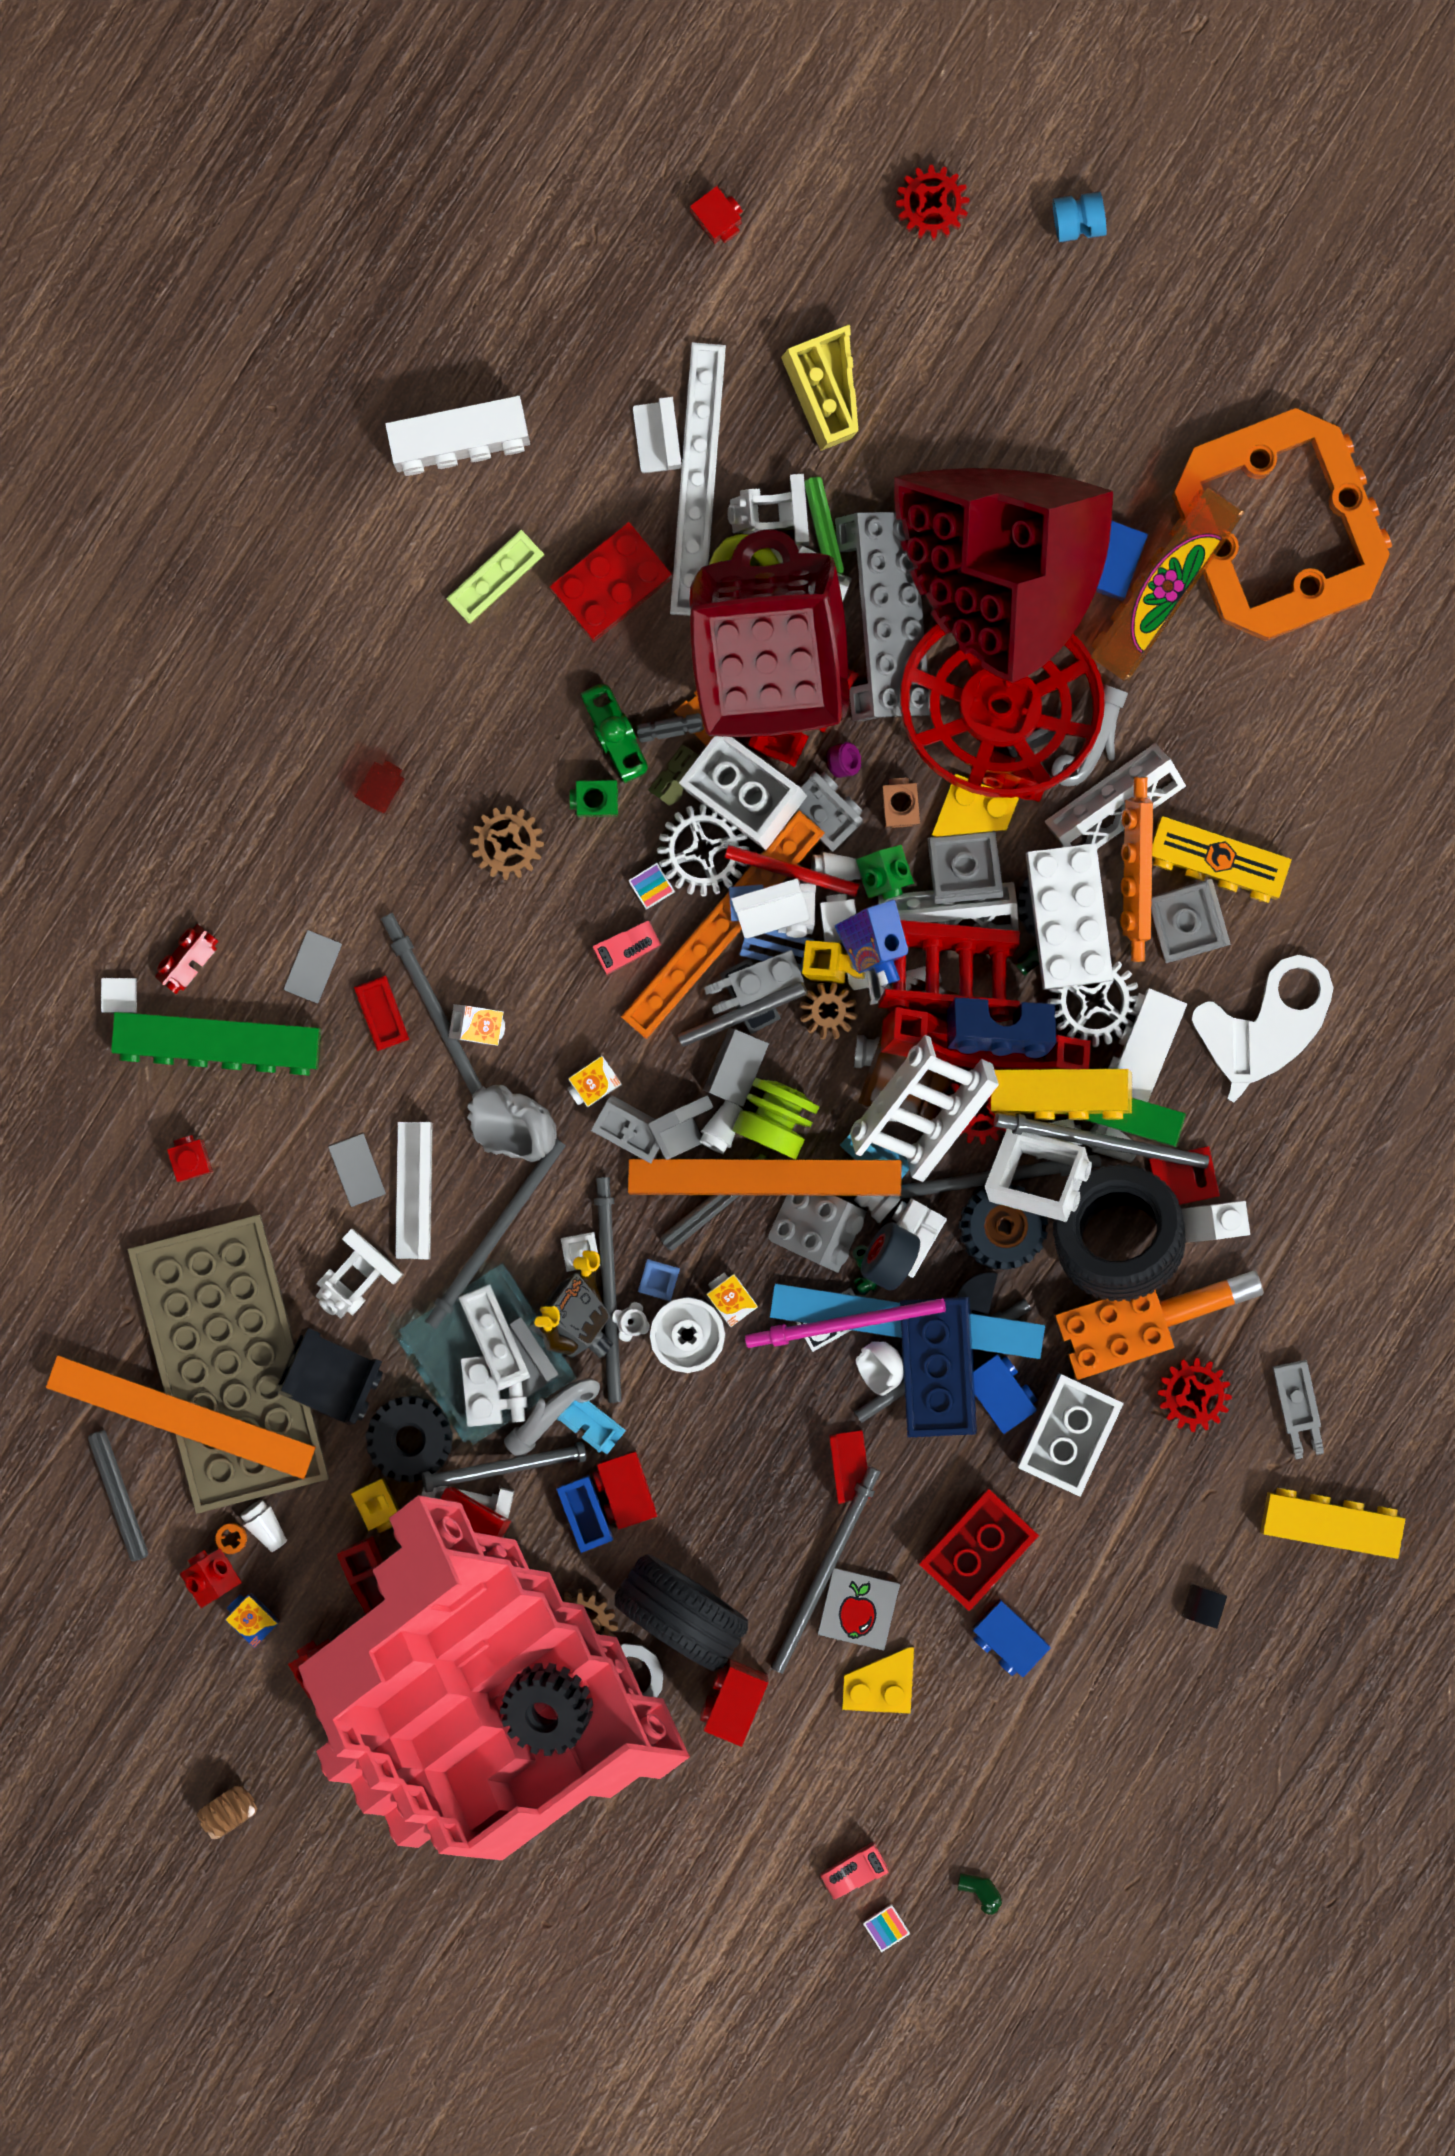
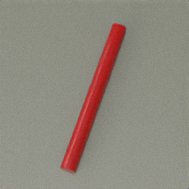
M728 845L724 857L856 897L859 888L857 883Z

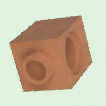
M909 778L889 779V785L882 786L885 829L919 826L917 783L909 784ZM902 793L909 797V809L899 812L892 807L891 798L895 794Z

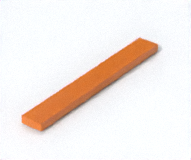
M799 810L761 855L798 865L825 832ZM751 866L733 887L764 885V888L782 883L787 876ZM729 892L621 1016L646 1039H648L742 930L739 921H731Z
M629 1159V1195L901 1196L902 1188L901 1160L653 1159L652 1163H649L643 1159Z
M59 1355L56 1357L46 1385L47 1389L301 1479H305L316 1446Z

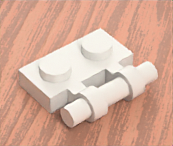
M484 1356L461 1359L468 1427L502 1424V1410L511 1409L512 1422L526 1421L524 1408L528 1406L527 1397H523L522 1381L509 1386L510 1399H501L500 1391L496 1386Z

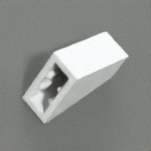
M1233 1201L1181 1209L1186 1243L1250 1235L1246 1201Z

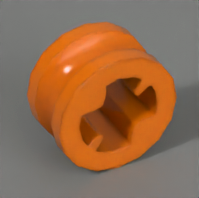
M236 1523L223 1525L215 1536L217 1547L226 1554L240 1552L247 1542L245 1529ZM228 1529L231 1533L237 1531L240 1534L241 1538L237 1539L240 1544L237 1547H234L232 1544L224 1545L222 1539L226 1538L223 1535L225 1530Z

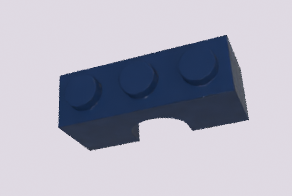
M955 997L946 1010L947 1049H958L959 1052L966 1054L977 1051H992V1054L997 1056L1022 1053L1030 1058H1040L1048 1055L1056 1044L1055 1004L1021 1002L1012 1015L1013 1025L1002 1026L991 1018L988 1000Z

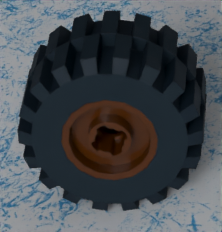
M1010 1184L1009 1189L1028 1193L1024 1187L1019 1185L1014 1186ZM985 1188L973 1195L968 1200L966 1207L962 1209V1219L959 1221V1229H961L962 1234L960 1236L961 1243L965 1244L967 1248L965 1251L969 1256H973L977 1263L986 1265L988 1268L1005 1270L1029 1263L1034 1259L1036 1253H1040L1043 1248V1240L1047 1239L1048 1232H1045L1046 1225H1048L1047 1217L989 1202Z

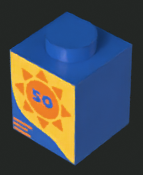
M252 1593L246 1598L240 1594L226 1608L231 1614L225 1620L254 1648L280 1622Z

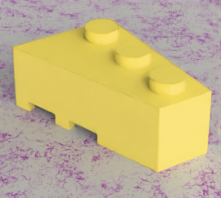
M850 325L791 347L781 357L820 451L850 440L858 432L856 395L852 374L853 358L851 356L849 338L851 335Z

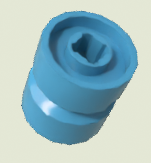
M1101 192L1081 194L1079 200H1075L1072 196L1053 198V216L1059 243L1077 240L1080 234H1084L1087 238L1107 235Z

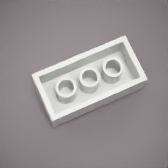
M520 396L385 423L394 466L397 472L404 471L405 476L425 472L424 467L437 464L438 469L454 467L458 465L457 460L469 457L471 462L487 460L491 458L490 453L504 451L505 455L517 454L525 451L524 446L530 445Z
M1096 843L1027 852L1026 861L1043 990L1114 980Z

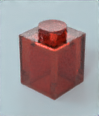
M386 760L383 765L374 762L355 798L387 816L406 783V779L400 776L403 770Z

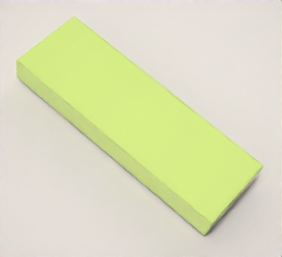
M520 530L446 599L471 624L545 555Z

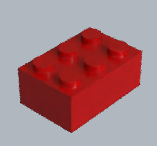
M628 522L550 586V590L591 641L595 643L670 582L673 577L631 523Z
M986 1487L918 1561V1564L970 1611L1039 1535Z
M730 1659L728 1665L719 1669L713 1682V1689L717 1690L714 1698L709 1695L707 1696L700 1713V1721L704 1722V1732L742 1747L768 1686V1674Z

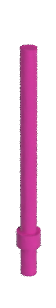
M942 1298L790 1327L782 1324L771 1326L769 1331L745 1335V1341L748 1348L773 1344L776 1347L787 1345L790 1340L946 1312V1305Z

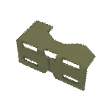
M681 745L668 763L669 770H666V772L662 771L648 791L667 805L679 801L683 792V787L679 782L699 755L686 746ZM690 755V756H691L690 759L687 761V763L684 765V767H682L683 763L686 761V759H687L688 756ZM679 770L681 773L679 774L677 779L674 780L673 777ZM669 783H671L670 786L668 787V789L665 791V793L662 794V792L664 791V789L666 788V786H667Z

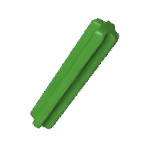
M808 478L804 481L805 491L821 554L832 556L837 573L842 574L844 567L822 478Z

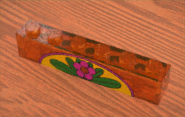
M1207 487L1205 492L1200 489L1189 504L1192 510L1185 520L1180 518L1169 533L1173 538L1167 547L1161 546L1150 560V564L1153 567L1147 576H1139L1130 590L1133 596L1127 605L1121 603L1111 617L1114 623L1107 633L1102 631L1091 646L1095 650L1091 658L1123 681L1130 680L1246 512L1213 488Z

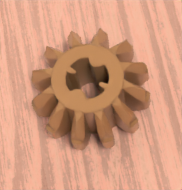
M823 983L817 984L819 997L812 991H807L806 996L814 1002L813 1005L806 1002L800 1003L801 1009L811 1010V1014L800 1018L801 1022L813 1019L815 1023L807 1030L810 1034L815 1032L817 1027L820 1026L822 1027L820 1039H826L827 1029L830 1028L834 1039H838L840 1035L836 1026L840 1025L844 1031L849 1032L851 1027L843 1019L856 1020L857 1014L846 1012V1008L854 1007L857 1004L856 1000L844 1003L842 999L849 993L847 988L842 990L840 995L837 996L835 995L837 983H831L830 994H826ZM822 1003L827 1006L834 1003L838 1009H835L834 1012H837L838 1015L834 1020L831 1017H827L825 1020L821 1018L819 1013H822V1010H819V1007Z
M234 1786L200 1809L197 1817L205 1833L207 1832L211 1839H219L254 1816L258 1808L253 1802L254 1799L243 1786Z

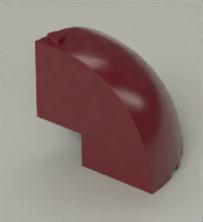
M942 469L894 477L896 520H902L905 540L900 541L901 546L912 561L914 570L910 571L915 586L920 595L926 594L934 608L931 614L945 634L952 633L960 644L959 649L964 654L971 653L982 662V668L1013 683L1041 668L1059 652L1072 636L1095 595L1104 569L1110 542L1113 491L1071 478L1010 469Z

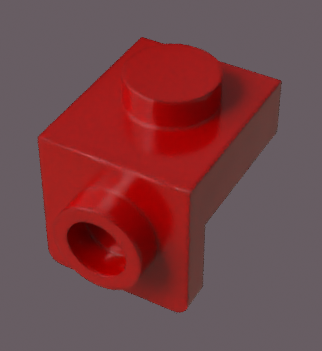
M802 732L772 736L750 737L748 746L765 756L795 767L809 736Z

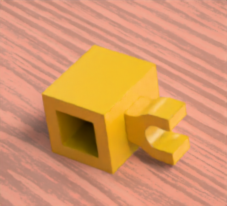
M806 940L802 974L809 980L844 984L845 973L850 974L854 978L865 979L866 972L859 974L854 970L853 963L845 947L840 943Z
M384 1478L351 1493L368 1531L376 1528L378 1533H381L393 1527L389 1518L399 1511V1508Z

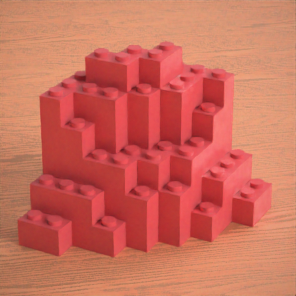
M418 1495L389 1518L394 1529V1537L402 1548L373 1569L378 1582V1590L385 1600L298 1667L303 1678L304 1688L310 1694L316 1709V1716L322 1723L328 1737V1743L316 1751L321 1762L322 1772L328 1781L351 1784L356 1804L362 1810V1813L385 1816L390 1828L389 1833L397 1846L419 1848L431 1839L433 1846L438 1850L439 1854L504 1860L589 1796L611 1798L640 1776L661 1779L690 1758L664 1699L643 1696L617 1637L596 1634L584 1605L563 1602L550 1572L529 1569L516 1540L475 1533L462 1504ZM542 1663L543 1669H546L549 1663L556 1664V1670L560 1672L565 1667L570 1670L568 1676L572 1679L577 1674L582 1679L579 1686L582 1688L587 1685L590 1691L587 1698H592L593 1706L590 1711H593L592 1717L580 1740L577 1741L572 1749L568 1747L565 1753L559 1755L556 1749L552 1756H544L543 1749L534 1754L530 1752L531 1746L528 1744L521 1748L517 1745L520 1739L517 1736L511 1739L507 1734L510 1726L503 1727L501 1721L505 1715L500 1714V1707L503 1704L502 1700L514 1678L521 1674L522 1670L529 1666L532 1670L534 1665ZM545 1703L534 1704L535 1710L542 1717L547 1719L558 1718L556 1711L551 1706Z

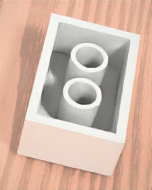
M714 736L679 782L690 795L702 804H705L709 809L715 811L721 818L726 819L728 823L735 826L740 832L765 850L771 845L807 797L798 785L732 737Z
M1059 1373L1016 1466L1081 1497L1124 1403Z

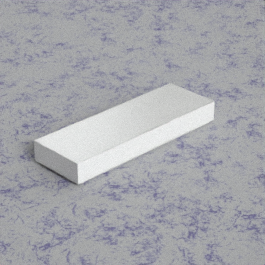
M488 1284L458 1297L498 1390L500 1391L530 1378L491 1285Z

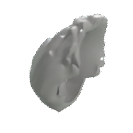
M492 1085L487 1089L483 1086L472 1095L473 1100L468 1104L470 1113L467 1119L471 1121L470 1128L473 1131L474 1139L483 1146L485 1152H492L496 1155L503 1153L511 1158H522L534 1162L545 1157L553 1149L557 1139V1130L548 1109L525 1095L519 1093L512 1094L504 1085Z

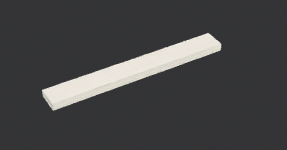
M692 342L670 614L690 616L689 596L691 583L702 567L707 566L709 562L726 345Z

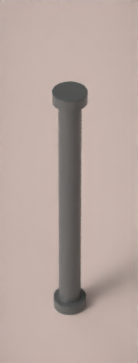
M582 1441L575 1442L573 1447L435 1474H431L430 1471L423 1472L422 1481L424 1490L428 1493L433 1492L435 1487L572 1460H577L578 1463L585 1462L586 1452Z

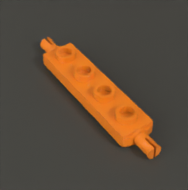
M1133 777L1134 797L1125 800V809L1122 813L1124 844L1122 845L1121 856L1124 861V877L1121 881L1123 912L1121 913L1120 924L1123 929V936H1127L1131 941V961L1143 962L1145 961V941L1151 939L1153 802L1147 797L1148 777Z

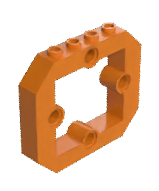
M1294 408L1193 448L1172 497L1188 538L1199 534L1211 533L1222 537L1221 540L1225 541L1229 546V554L1227 556L1219 557L1212 552L1201 568L1221 622L1261 640L1268 641L1363 604L1371 599L1390 553L1388 549L1392 547V543L1386 529L1380 530L1376 520V517L1380 515L1377 504L1373 497L1368 498L1363 487V485L1367 484L1364 471L1360 465L1355 466L1351 457V453L1355 452L1353 443L1348 433L1342 434L1340 427ZM1311 442L1331 491L1328 500L1329 507L1334 514L1341 517L1360 566L1328 579L1317 569H1304L1291 582V593L1250 609L1232 564V560L1238 553V540L1230 531L1218 529L1201 484L1240 469L1252 479H1263L1276 466L1278 454ZM1255 452L1263 453L1267 457V467L1262 469L1255 468L1250 462L1251 454ZM1346 490L1354 494L1356 503L1353 507H1344L1339 502V493ZM1309 578L1315 581L1318 588L1317 593L1312 596L1305 595L1300 589L1301 580Z

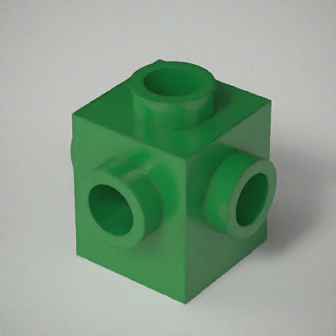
M902 845L883 849L856 859L868 898L882 895L884 901L903 895L901 888L914 884Z

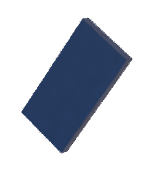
M969 1297L943 1298L946 1312L901 1320L908 1437L977 1434ZM942 1298L900 1300V1306Z

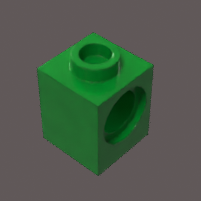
M617 780L576 781V789H570V810H577V817H618ZM590 790H598L604 796L603 803L598 808H590L584 803V797Z

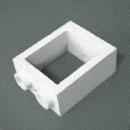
M1007 1129L987 1179L985 1190L989 1202L1067 1222L1070 1212H1075L1080 1201L1079 1188L1082 1181L1086 1182L1088 1180L1092 1163L1088 1159L1085 1147L1025 1132L1017 1135L1013 1134L1012 1130ZM1022 1153L1072 1166L1059 1202L1009 1189Z

